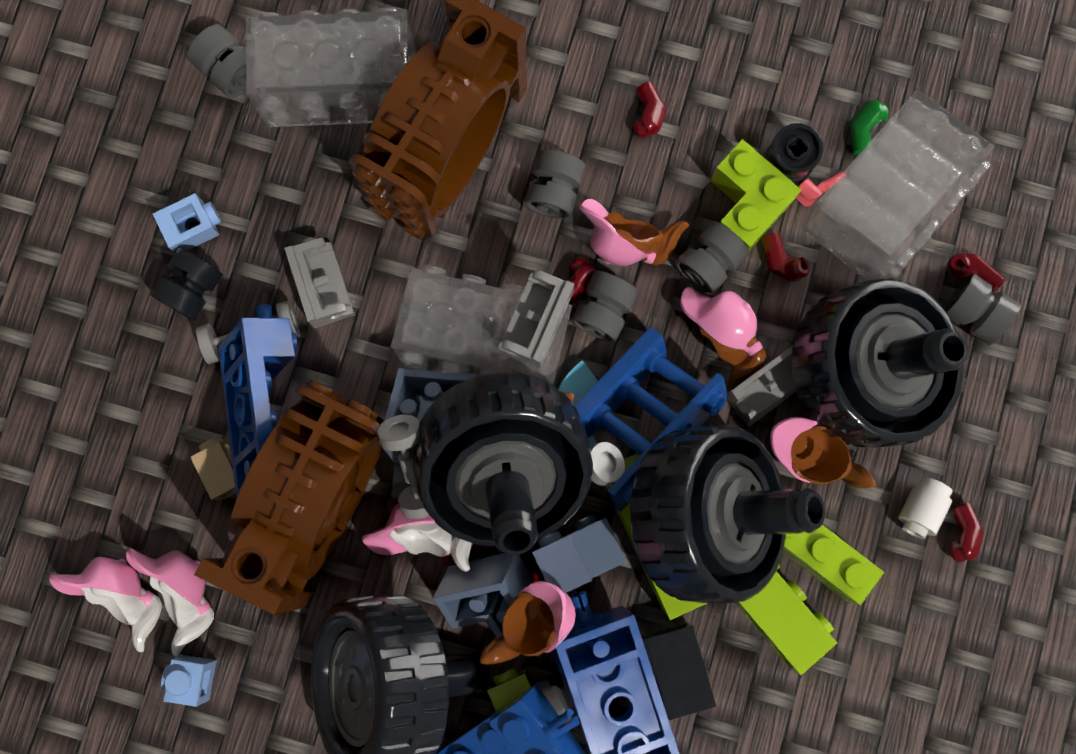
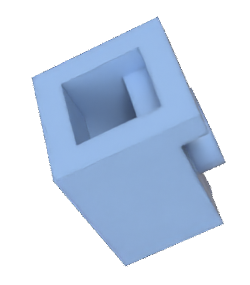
M196 193L153 213L168 247L173 252H176L178 248L188 251L220 235L215 226L221 223L218 212L211 201L205 204ZM195 221L200 222V225L189 229L191 223Z
M182 654L171 659V664L165 667L161 679V688L165 690L163 702L197 707L209 701L217 660Z

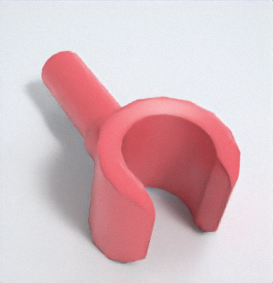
M840 172L821 182L818 186L807 178L799 186L802 191L796 199L805 207L811 206L828 189L845 181V173Z

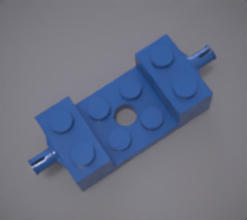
M267 304L256 306V318H241L218 347L236 499L256 456L277 425L275 411L270 410L268 395L271 391V381L295 357L297 352V337L295 333L291 332L290 318H273L272 306Z
M586 591L577 592L578 596L575 593L571 594L569 597L574 604L576 612L575 623L567 637L552 650L557 670L566 682L576 716L579 720L587 746L584 749L585 754H679L634 614L622 605L602 613H592ZM619 696L627 697L629 700L627 712L620 717L610 716L608 709L611 701Z
M535 684L444 746L436 754H585V752L569 731L579 725L578 717L574 716L571 718L574 714L571 709H567L564 713L558 715L541 689Z

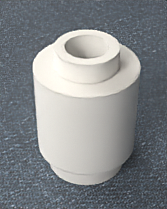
M922 477L919 484H914L898 516V519L904 523L902 529L920 539H925L927 535L936 536L952 503L950 496L953 490L938 480Z

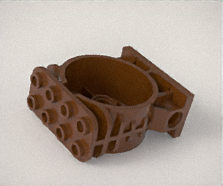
M444 0L449 27L440 43L433 41L426 44L405 65L386 94L369 132L363 138V154H353L349 160L353 170L352 175L357 178L359 182L358 187L365 194L364 199L371 204L369 209L384 220L389 221L393 217L404 224L402 226L403 230L420 240L423 239L424 235L433 237L436 232L433 219L446 216L448 209L458 199L476 173L498 131L509 97L520 102L527 91L526 27L478 0Z
M309 380L307 386L298 383L294 392L301 395L302 399L291 408H285L282 414L283 417L274 427L256 456L243 482L231 514L228 528V537L231 544L224 557L202 558L194 574L273 615L309 606L315 592L305 586L308 580L320 570L342 537L366 490L376 462H378L381 456L379 454L381 445L379 444L377 431L384 422L378 414L372 412V409L352 399L345 401L340 398L341 396L333 393V390L313 380Z

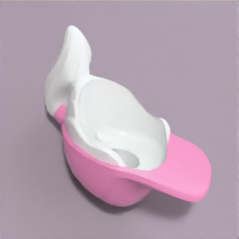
M399 504L394 506L385 527L362 536L363 543L370 550L381 555H394L405 551L414 555L429 552L440 557L451 554L458 568L465 572L470 571L468 558L472 543L449 534L439 527L430 516L422 519L405 517L401 512Z
M129 548L126 553L128 563L138 572L150 577L151 587L162 594L166 610L178 627L171 644L172 654L177 657L183 647L205 632L214 619V611L208 600L203 596L205 580L194 575L200 561L192 560L180 550H173L157 559H152Z
M96 557L91 560L81 574H50V583L57 591L68 595H84L88 602L103 605L120 622L131 625L133 645L138 652H144L146 638L158 621L162 605L157 595L141 587L136 571L127 564L125 559L116 560Z

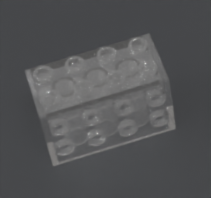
M386 7L379 9L377 12L360 13L354 9H343L337 14L302 11L298 15L286 16L273 12H264L259 14L258 17H246V94L267 127L373 123L392 84L405 65L416 54L407 11Z
M917 89L815 204L804 231L867 281L879 278L895 279L913 255L917 254L931 238L939 225L946 221L960 201L981 180V177L992 165L986 159L995 146Z
M423 265L422 270L411 268L391 343L392 350L399 358V361L404 363V367L416 370H427L429 368L442 372L476 374L477 376L500 372L520 373L537 377L555 386L570 324L572 305L568 304L540 369L498 351L499 344L504 337L524 288L512 284H502L501 288L485 285V279L468 274H463L462 279L446 276L447 271L431 265Z

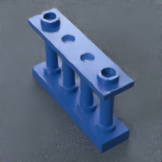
M652 327L635 342L575 405L581 416L588 439L597 429L605 428L640 455L616 482L612 483L611 488L608 490L615 508L620 512L631 503V493L636 472L650 447L659 438L670 434L672 431L700 427L710 415L714 416L720 412L728 396L724 377L719 373H716L706 385H703L667 360L666 356L668 353L663 336ZM657 371L691 395L693 399L677 414L640 387V384L650 373ZM632 400L667 426L652 443L613 415V412L624 401Z

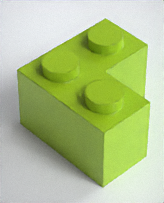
M743 139L717 166L710 180L736 203L720 223L731 229L744 242L748 251L751 250L802 191Z

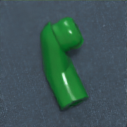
M878 100L868 101L850 120L849 126L853 155H864L872 152L870 130L876 124L886 121L888 118L889 109L886 104Z

